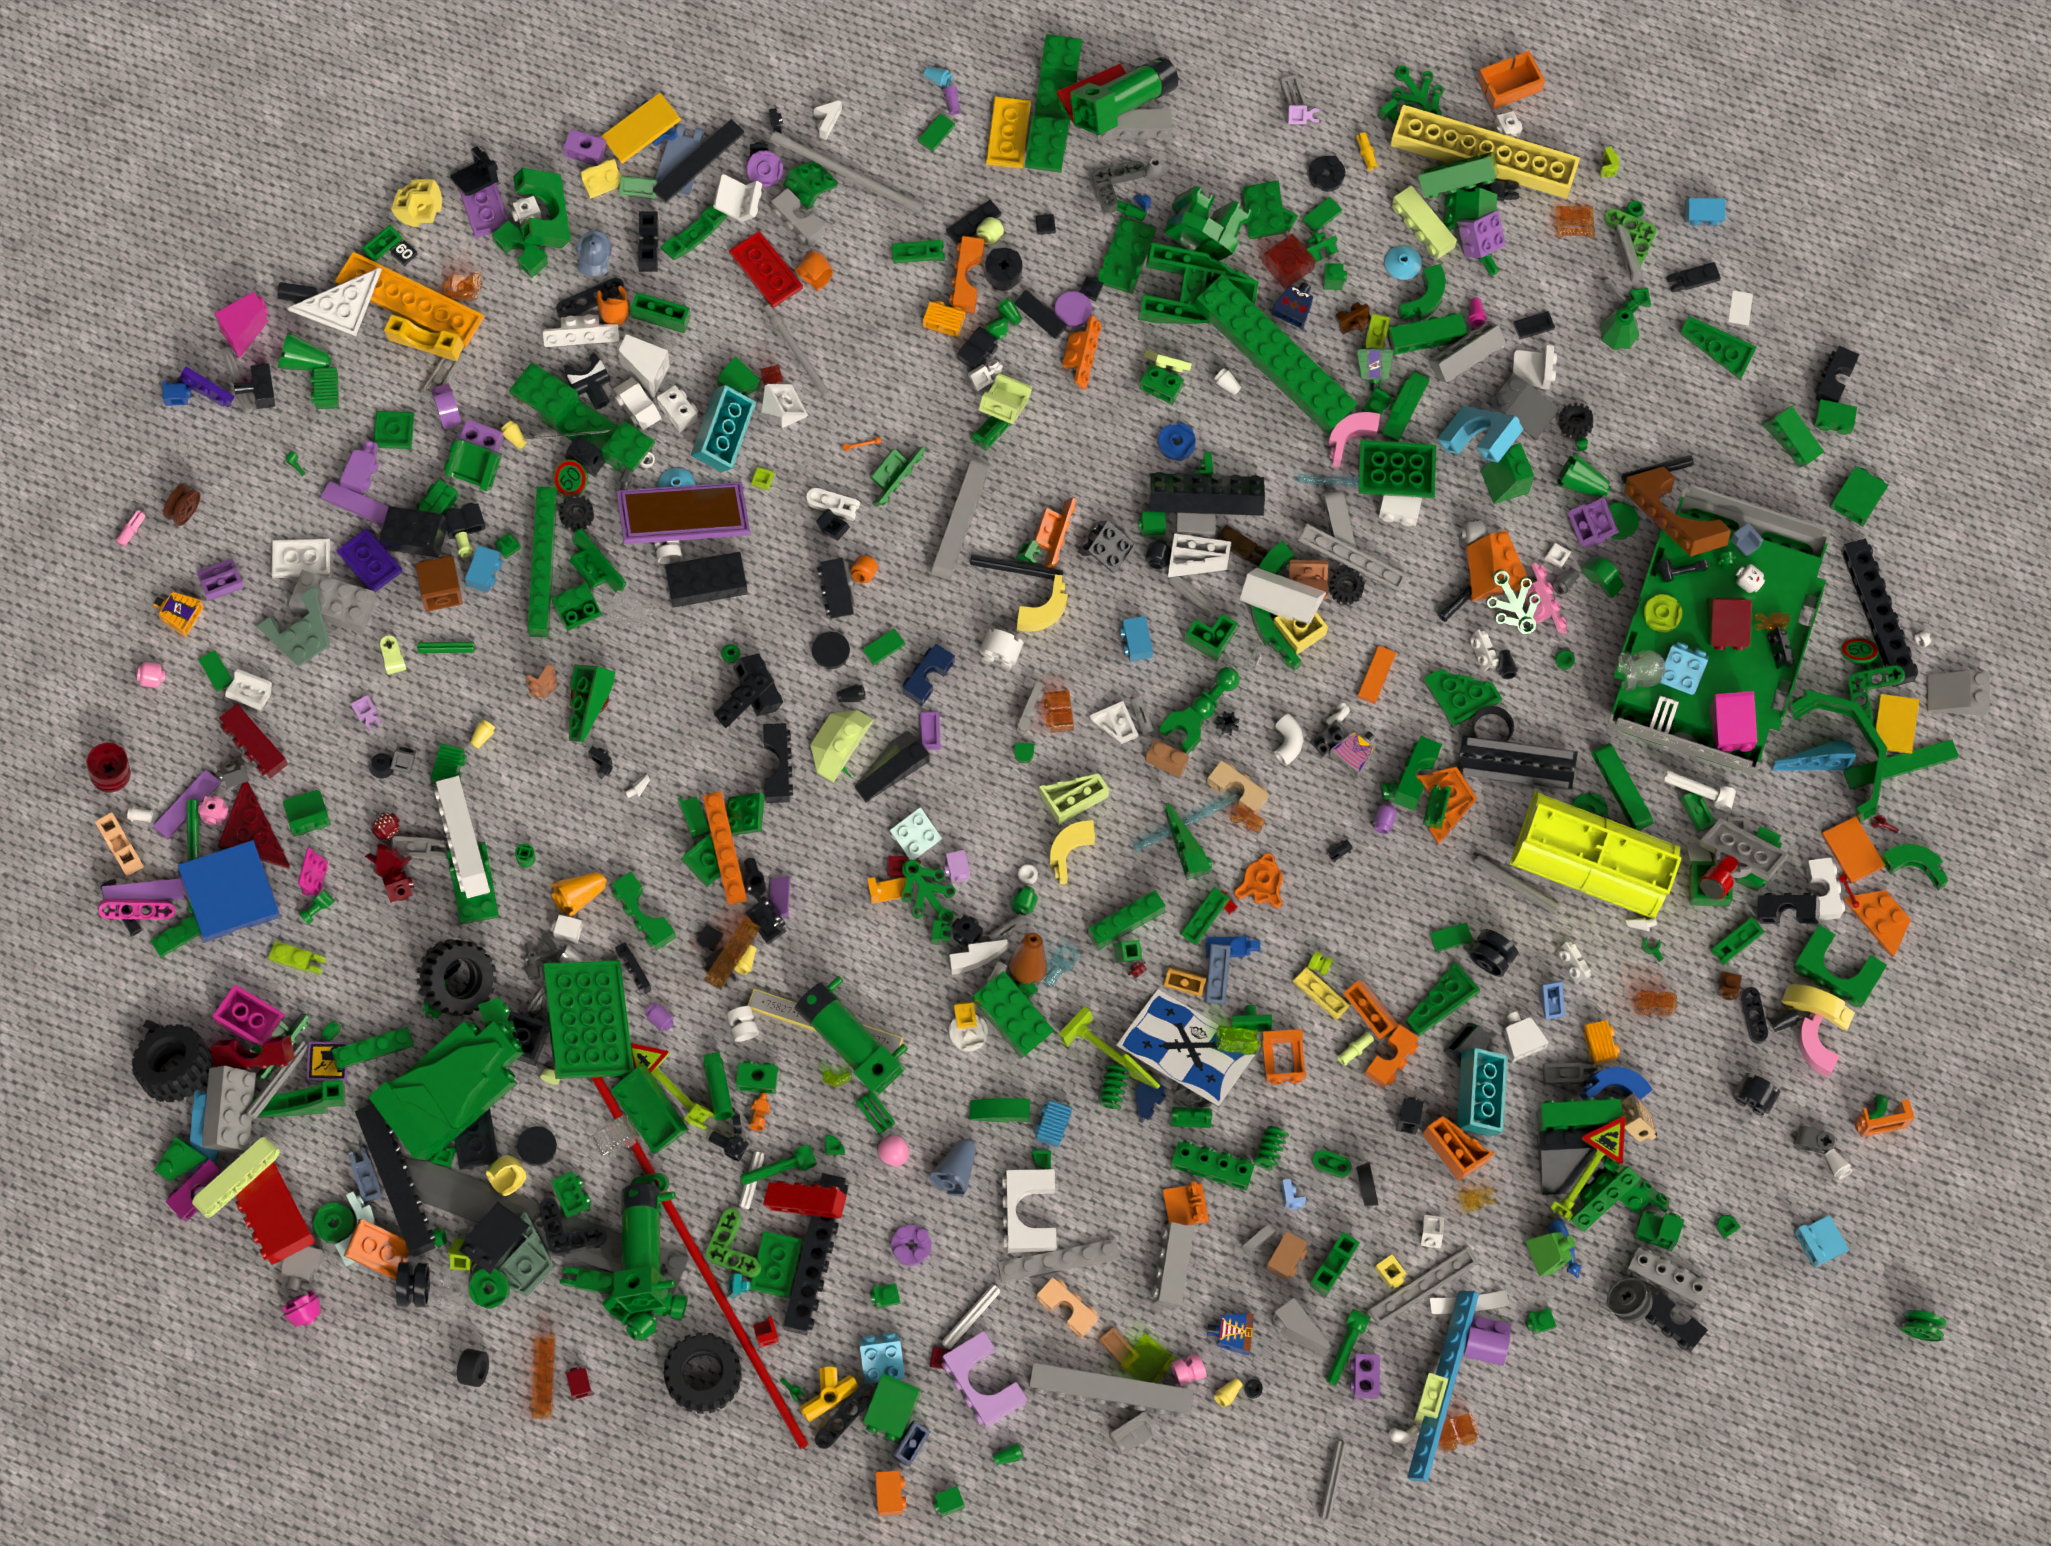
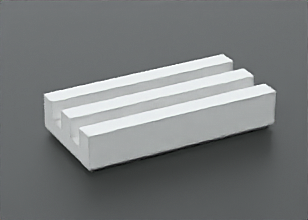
M1660 696L1649 728H1654L1662 701H1665L1666 705L1657 730L1661 731L1670 703L1674 704L1664 732L1668 734L1679 701Z

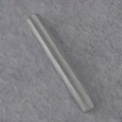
M229 346L222 348L221 353L232 382H243L231 348ZM248 393L237 394L244 413H252L254 409Z
M1336 1441L1322 1503L1320 1519L1326 1521L1331 1519L1347 1444L1343 1441Z

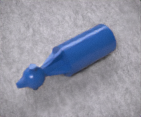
M1563 1219L1551 1222L1546 1226L1549 1234L1562 1232L1564 1237L1569 1236ZM1575 1247L1569 1249L1572 1259L1568 1262L1569 1266L1566 1271L1579 1278V1271L1582 1266L1575 1263Z

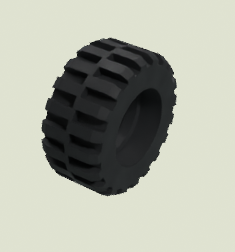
M448 939L445 942L440 941L435 944L436 948L430 947L426 951L427 957L423 956L420 960L423 963L422 966L417 969V973H420V978H417V985H421L419 993L421 996H425V1003L432 1005L431 1008L436 1011L454 1016L473 1014V1010L479 1011L478 1004L488 1002L490 1000L489 994H493L495 990L492 986L493 982H496L497 976H493L496 968L495 965L490 964L492 962L491 956L485 954L486 950L477 946L476 943L458 939ZM456 959H462L469 969V983L462 993L457 996H451L444 986V973L451 962Z
M170 1024L165 1025V1028H156L152 1034L148 1033L146 1039L139 1042V1048L135 1049L133 1054L135 1058H132L131 1063L133 1075L148 1096L156 1099V1101L164 1102L165 1100L169 1103L174 1102V1100L182 1101L187 1096L191 1097L196 1090L199 1091L203 1087L202 1084L207 1082L209 1077V1068L213 1067L211 1065L213 1058L209 1048L197 1031H194L189 1026L184 1027L181 1024L173 1026ZM185 1054L184 1059L176 1068L167 1072H159L162 1065L168 1059L176 1055Z
M698 1332L696 1336L691 1337L689 1334L685 1336V1340L682 1342L679 1340L675 1343L674 1349L669 1350L668 1358L664 1362L663 1374L669 1395L676 1401L677 1405L685 1407L689 1412L694 1410L697 1411V1414H703V1411L713 1413L719 1407L720 1409L726 1407V1403L728 1401L731 1402L735 1398L734 1394L739 1391L740 1381L742 1380L739 1357L737 1352L734 1351L733 1346L730 1343H726L725 1339L721 1336L717 1338L713 1333L702 1335V1332ZM698 1356L715 1358L722 1369V1376L718 1384L708 1390H695L689 1387L684 1380V1368L691 1359Z

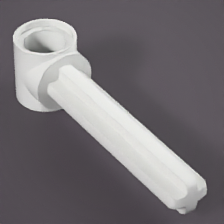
M1665 772L1663 776L1664 782L1713 800V804H1715L1714 806L1717 809L1724 811L1732 810L1736 794L1733 788L1721 786L1715 789L1673 772Z

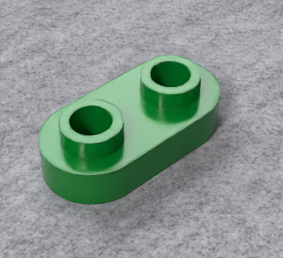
M1319 1150L1312 1159L1315 1169L1332 1176L1345 1178L1351 1172L1352 1165L1349 1159L1329 1151ZM1319 1159H1324L1326 1163L1320 1164ZM1342 1165L1345 1170L1339 1171L1337 1167Z
M654 1173L636 1177L630 1185L640 1183L651 1184L658 1187L661 1193H664L669 1188L670 1182L665 1174ZM656 1180L659 1181L658 1186L655 1185Z

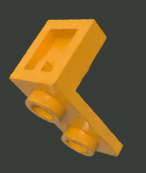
M875 877L868 878L867 886L871 904L899 899L904 891L906 878L903 877L876 883ZM903 894L904 897H909V894Z

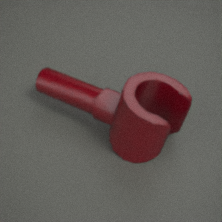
M1883 815L1873 817L1878 821L1871 823L1873 828L1884 827L1895 833L1899 832L1898 828L1887 823Z

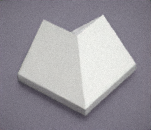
M767 384L765 386L761 413L776 416L781 428L808 416L791 384Z

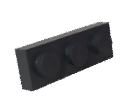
M988 200L946 229V233L958 245V243L962 242V236L971 237L974 235L977 227L985 218L993 217L997 219L1002 213L991 200Z

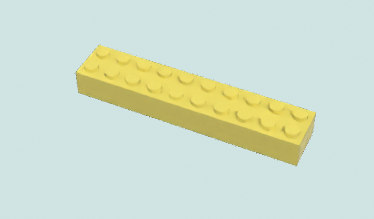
M1406 105L1402 106L1391 142L1392 147L1445 163L1494 152L1499 172L1496 178L1505 181H1515L1519 185L1568 199L1580 157Z

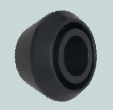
M385 753L373 756L369 762L370 773L379 779L391 776L394 772L391 769L393 758Z

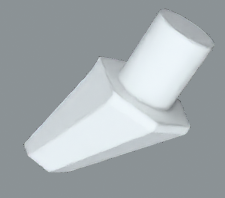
M648 774L633 783L632 788L625 791L628 798L636 794L638 797L641 795L650 781Z
M1645 917L1625 920L1628 927L1650 931L1649 927L1658 925L1655 917L1646 920Z

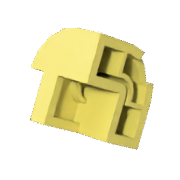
M434 179L411 180V184L405 186L402 190L399 189L391 208L396 218L412 227H419L420 223H433L436 212H441L442 196L438 184Z

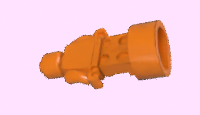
M765 1092L760 1093L759 1099H755L751 1106V1110H754V1115L750 1118L749 1128L752 1130L763 1131L765 1128V1114L770 1113V1104L766 1101L767 1094Z

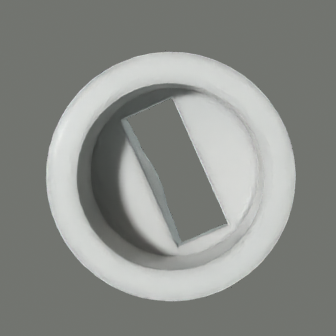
M648 452L640 463L643 468L651 467L655 461L654 455ZM648 457L649 460L647 461V464H644L643 462L645 458Z
M1923 631L1915 635V642L1920 648H1925L1931 643L1930 633Z

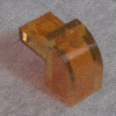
M475 271L467 277L452 273L444 279L442 295L453 300L473 301L478 299V291L482 288V273Z

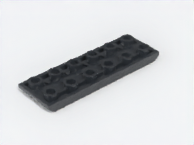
M1462 735L1458 770L1464 776L1569 790L1573 787L1578 751Z

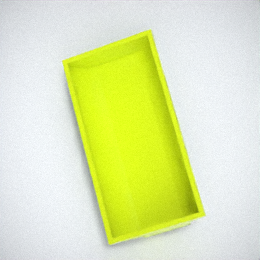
M1534 792L1509 865L1646 917L1656 918L1665 897L1670 894L1682 857H1679L1680 846L1677 844H1672L1614 822L1611 819L1603 818L1545 796L1542 793Z

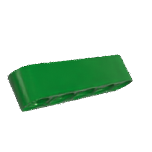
M1607 743L1592 750V757L1631 828L1639 831L1654 823L1653 818L1613 745Z

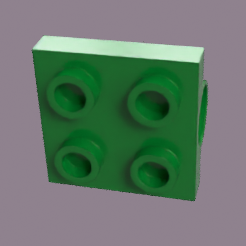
M759 792L728 797L727 817L732 836L762 832L764 794Z

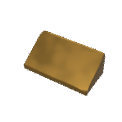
M1169 965L1163 986L1201 997L1207 975Z

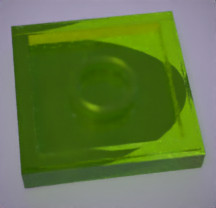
M1144 1333L1120 1364V1367L1139 1381L1158 1384L1171 1366L1170 1363L1175 1361L1176 1357Z

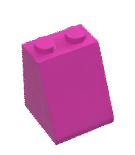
M254 291L214 313L220 331L238 358L244 354L268 322L266 304L261 296L257 297Z
M1754 691L1715 694L1709 707L1715 749L1725 753L1740 749L1741 751L1752 750L1757 743Z

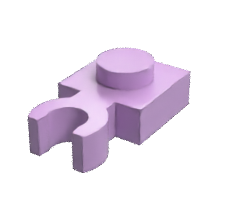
M1288 105L1287 124H1307V119L1310 122H1319V119H1314L1312 114L1320 112V110L1313 108L1307 111V106Z
M368 695L351 703V707L359 721L366 720L365 725L368 731H372L370 727L372 722H376L378 727L381 726L379 718L373 716L377 714V710Z

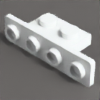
M592 314L561 317V328L543 330L544 346L619 341L618 324L599 325V315Z

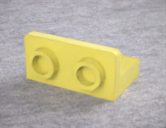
M615 159L603 161L600 165L588 167L580 173L582 183L590 199L620 187L621 175L617 169Z

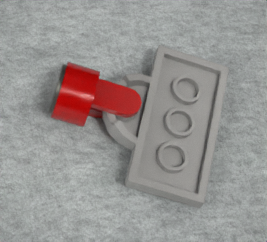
M1720 818L1700 843L1701 847L1715 854V866L1709 868L1700 879V887L1708 897L1720 900L1733 887V878L1745 877L1752 873L1768 882L1787 859L1788 853Z

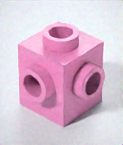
M214 795L211 797L205 796L204 801L199 804L198 813H200L204 823L222 826L223 820L226 819L228 814V807L221 797Z

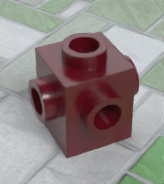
M405 871L393 872L390 876L382 878L390 903L404 901L413 896L411 888H414L411 876L407 877Z

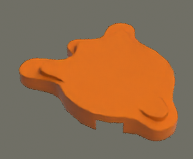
M1264 854L1257 862L1250 864L1246 868L1242 885L1234 891V896L1237 899L1253 895L1255 904L1268 902L1276 909L1282 906L1279 890L1282 886L1283 875L1277 867L1275 857L1272 854Z

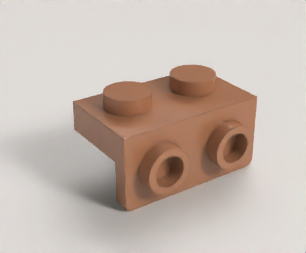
M549 664L546 665L538 679L530 675L526 676L529 693L535 698L541 697L545 699L549 692H553L558 684L555 669Z

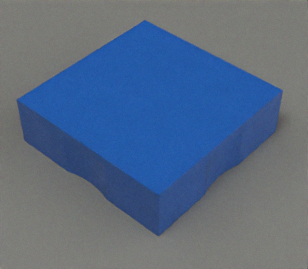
M254 841L178 865L177 871L186 896L191 902L194 919L203 943L229 935L242 928L254 927L279 918V910Z

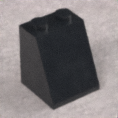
M498 1201L468 1234L459 1251L491 1275L516 1251L530 1225Z

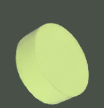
M543 1069L540 1078L547 1083L558 1085L560 1079H555L554 1070Z

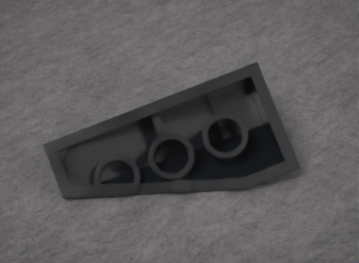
M907 731L891 741L856 784L855 789L866 803L929 763L930 754L921 741Z

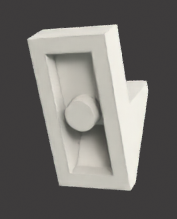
M838 100L814 108V117L821 119L818 125L820 138L827 140L842 111L841 101Z

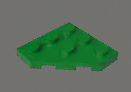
M1442 669L1423 678L1425 685L1452 727L1474 717L1480 709L1494 706L1503 700L1491 682H1481L1474 680L1472 677L1451 674Z

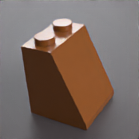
M441 556L436 560L425 559L416 563L425 612L463 605L453 556Z

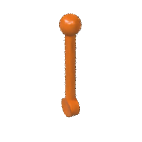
M876 437L874 440L851 445L845 443L843 450L849 451L855 447L874 443L880 444L882 440L880 437Z

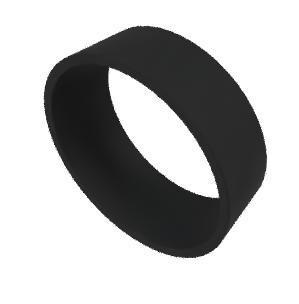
M1487 706L1475 714L1472 721L1474 737H1478L1474 730L1476 722L1479 718L1488 714L1498 715L1506 721L1509 735L1505 741H1508L1513 735L1514 721L1511 715L1503 708Z
M1370 1162L1357 1166L1356 1169L1364 1206L1379 1205Z

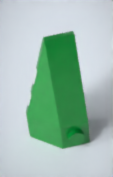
M574 664L570 681V689L573 690V699L570 700V706L573 709L572 715L569 718V741L584 742L612 690L616 672L599 666Z
M1165 803L1163 808L1186 880L1209 874L1210 868H1212L1210 857H1206L1204 850L1170 803Z

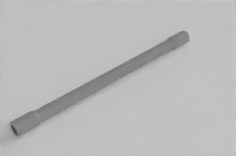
M777 131L771 137L770 141L847 177L917 214H920L924 207V204L869 179L791 140Z

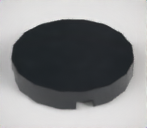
M837 632L822 633L813 642V659L821 667L830 670L840 668L849 658V642L843 635Z
M535 1126L522 1132L518 1139L517 1150L520 1158L528 1165L542 1166L554 1158L557 1151L555 1136L550 1130Z

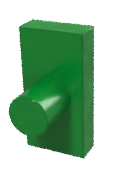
M1255 1005L1245 1006V1016H1232V1033L1272 1030V1014L1257 1015Z

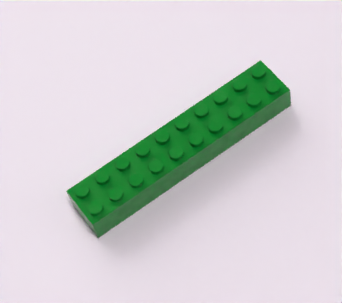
M1223 274L1196 299L1193 306L1326 434L1329 435L1335 426L1355 409L1358 403Z

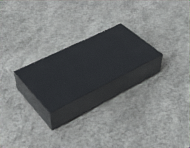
M1549 311L1513 322L1519 340L1555 330V325Z

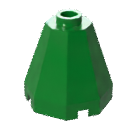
M1627 308L1618 309L1610 313L1600 324L1601 340L1613 350H1619L1620 348L1630 349L1639 338L1638 322L1633 312Z

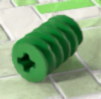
M1108 1065L1106 1066L1107 1073L1104 1074L1105 1080L1102 1081L1103 1088L1100 1089L1101 1095L1098 1096V1101L1101 1106L1106 1108L1121 1109V1106L1116 1103L1123 1102L1119 1095H1124L1125 1091L1120 1088L1127 1087L1123 1080L1129 1079V1076L1124 1074L1128 1072V1069L1121 1066Z
M1267 1126L1264 1130L1265 1135L1261 1138L1263 1143H1259L1258 1148L1260 1150L1256 1151L1257 1157L1253 1159V1163L1258 1167L1273 1171L1272 1166H1278L1279 1164L1274 1158H1281L1277 1151L1283 1152L1284 1150L1279 1145L1286 1144L1282 1137H1289V1134L1278 1127Z

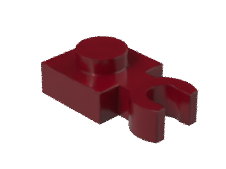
M889 855L887 857V876L905 877L902 873V866L908 861V857ZM913 867L908 868L909 872H915Z

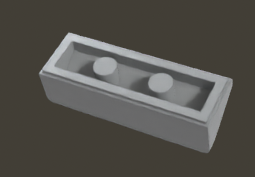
M1620 224L1617 226L1615 236L1630 281L1643 280L1644 276L1630 233Z

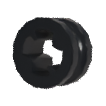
M1250 1379L1245 1384V1394L1252 1399L1258 1398L1263 1391L1262 1383L1257 1379ZM1250 1384H1251L1252 1386L1257 1385V1386H1258L1257 1390H1258L1259 1392H1258V1393H1256V1392L1250 1393V1392H1249L1250 1387H1248V1386H1249Z

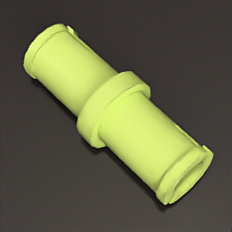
M1365 1032L1355 1042L1352 1041L1349 1047L1337 1056L1338 1061L1346 1066L1353 1058L1360 1056L1362 1051L1374 1042L1372 1035Z

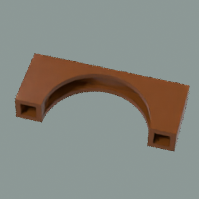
M1665 467L1627 477L1624 493L1689 556L1727 546L1731 530L1720 519L1715 521L1689 520L1675 515L1663 506L1660 498L1672 492L1675 479Z

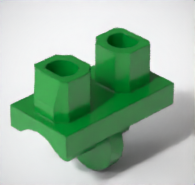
M1314 230L1311 232L1312 238L1307 239L1309 245L1315 243V245L1302 251L1303 255H1308L1310 261L1314 264L1323 259L1319 249L1324 248L1327 256L1338 252L1335 243L1338 239L1335 235L1322 241L1321 239L1326 237L1325 233L1318 234Z

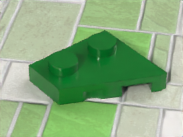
M175 1137L154 1171L168 1181H174L181 1177L182 1174L194 1169L200 1163L207 1161L208 1157L181 1138Z

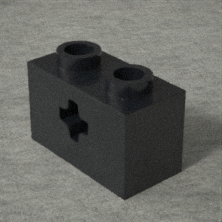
M1415 1097L1404 1098L1400 1108L1396 1131L1416 1135L1420 1125L1424 1102L1419 1101Z

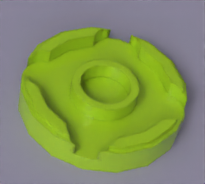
M1659 594L1647 601L1643 610V617L1651 629L1658 632H1668L1678 626L1682 618V608L1675 598Z

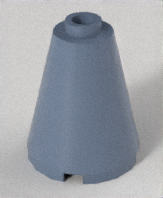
M968 1139L959 1140L932 1170L929 1179L937 1189L942 1190V1188L949 1190L947 1194L952 1196H963L965 1194L976 1153L974 1143Z

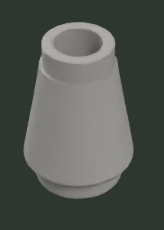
M1153 157L1145 169V174L1151 180H1158L1163 176L1164 171L1161 160Z

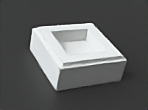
M1554 543L1545 560L1561 569L1570 556L1571 551Z

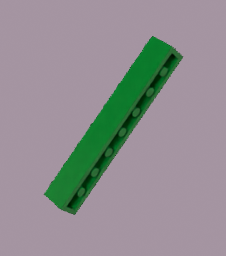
M537 487L528 618L530 637H549L557 511L556 487Z

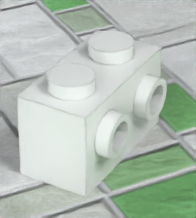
M673 386L657 397V404L680 433L698 421V410L693 403L690 404L686 400L687 396L682 389L679 390L676 386Z

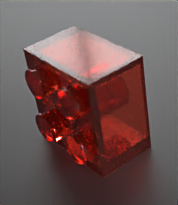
M1293 233L1266 251L1262 259V264L1285 290L1313 271L1316 262Z

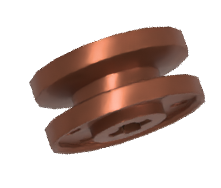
M186 483L178 485L165 503L163 516L168 520L173 519L174 523L178 526L184 525L199 505L200 492L196 489L191 490L190 486Z

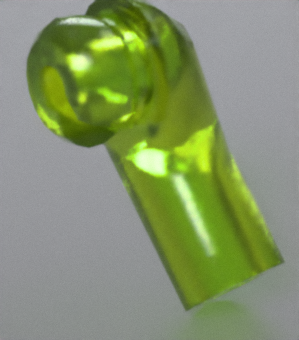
M830 1070L822 1073L823 1082L833 1087H839L852 1080L849 1071L839 1076L833 1074Z

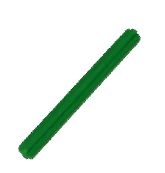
M194 799L187 800L188 861L199 858L198 801ZM188 899V911L194 914L191 902Z

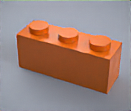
M1364 980L1355 982L1343 992L1379 1039L1387 1038L1399 1026Z

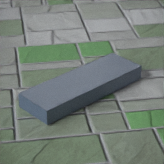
M1211 944L1206 1003L1226 1004L1231 948L1229 945Z

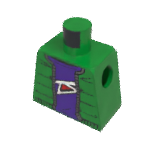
M1394 348L1357 349L1361 378L1369 379V390L1380 389L1381 380H1388Z

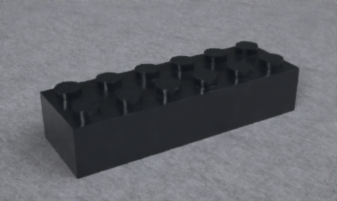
M1150 473V512L1264 516V477L1257 475L1224 476L1220 474L1203 475L1200 473Z

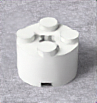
M988 629L980 648V653L984 655V660L991 663L996 660L1001 662V666L1011 669L1012 665H1015L1024 642L1021 639L1017 642L1014 640V635L1005 631L994 629L991 632V629Z

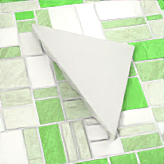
M377 268L342 285L290 306L288 311L357 336L382 269Z

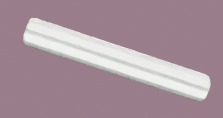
M992 1284L943 1339L942 1345L945 1348L951 1349L997 1297L1000 1289L996 1285Z

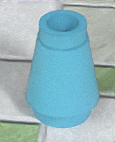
M928 66L924 72L925 77L940 87H948L953 78V74L946 69Z

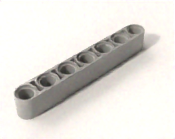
M971 459L931 575L947 580L951 579L990 470L989 463Z

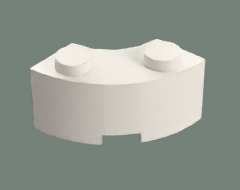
M632 377L613 389L616 394L614 396L615 401L627 411L630 416L629 420L634 427L638 426L644 430L662 419L654 403L645 394L639 382Z

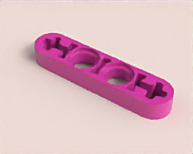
M103 899L97 905L98 913L105 919L167 920L175 914L173 903L164 899ZM106 905H109L111 909L104 912L103 909L106 908ZM124 905L132 906L129 913L121 912V908ZM144 905H150L151 911L144 914L141 912V908ZM165 906H168L170 910H167L166 913H163L162 910H159L165 909Z

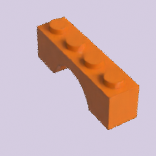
M962 236V242L957 245V254H960L959 260H955L954 271H957V277L953 276L952 287L955 288V291L950 294L949 304L962 308L966 313L975 314L977 289L968 283L965 276L970 268L982 264L985 239Z

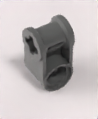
M1799 1126L1795 1141L1796 1148L1826 1154L1832 1150L1835 1138L1831 1133L1808 1126ZM1823 1140L1827 1141V1146L1823 1145Z

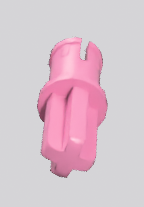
M136 510L128 523L124 524V529L115 540L126 547L133 534L138 532L137 529L145 519V514Z

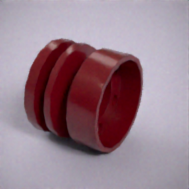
M108 742L92 748L86 763L91 782L95 788L108 793L117 792L124 788L131 776L127 753L124 749L115 743Z

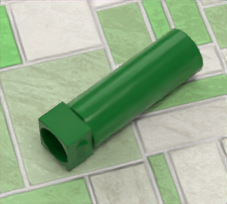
M720 1052L703 1055V1066L714 1119L717 1121L728 1120L733 1117L734 1113L723 1059L720 1056Z

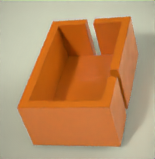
M1530 51L1514 56L1513 60L1508 58L1480 69L1477 78L1493 110L1541 92L1545 83V79Z

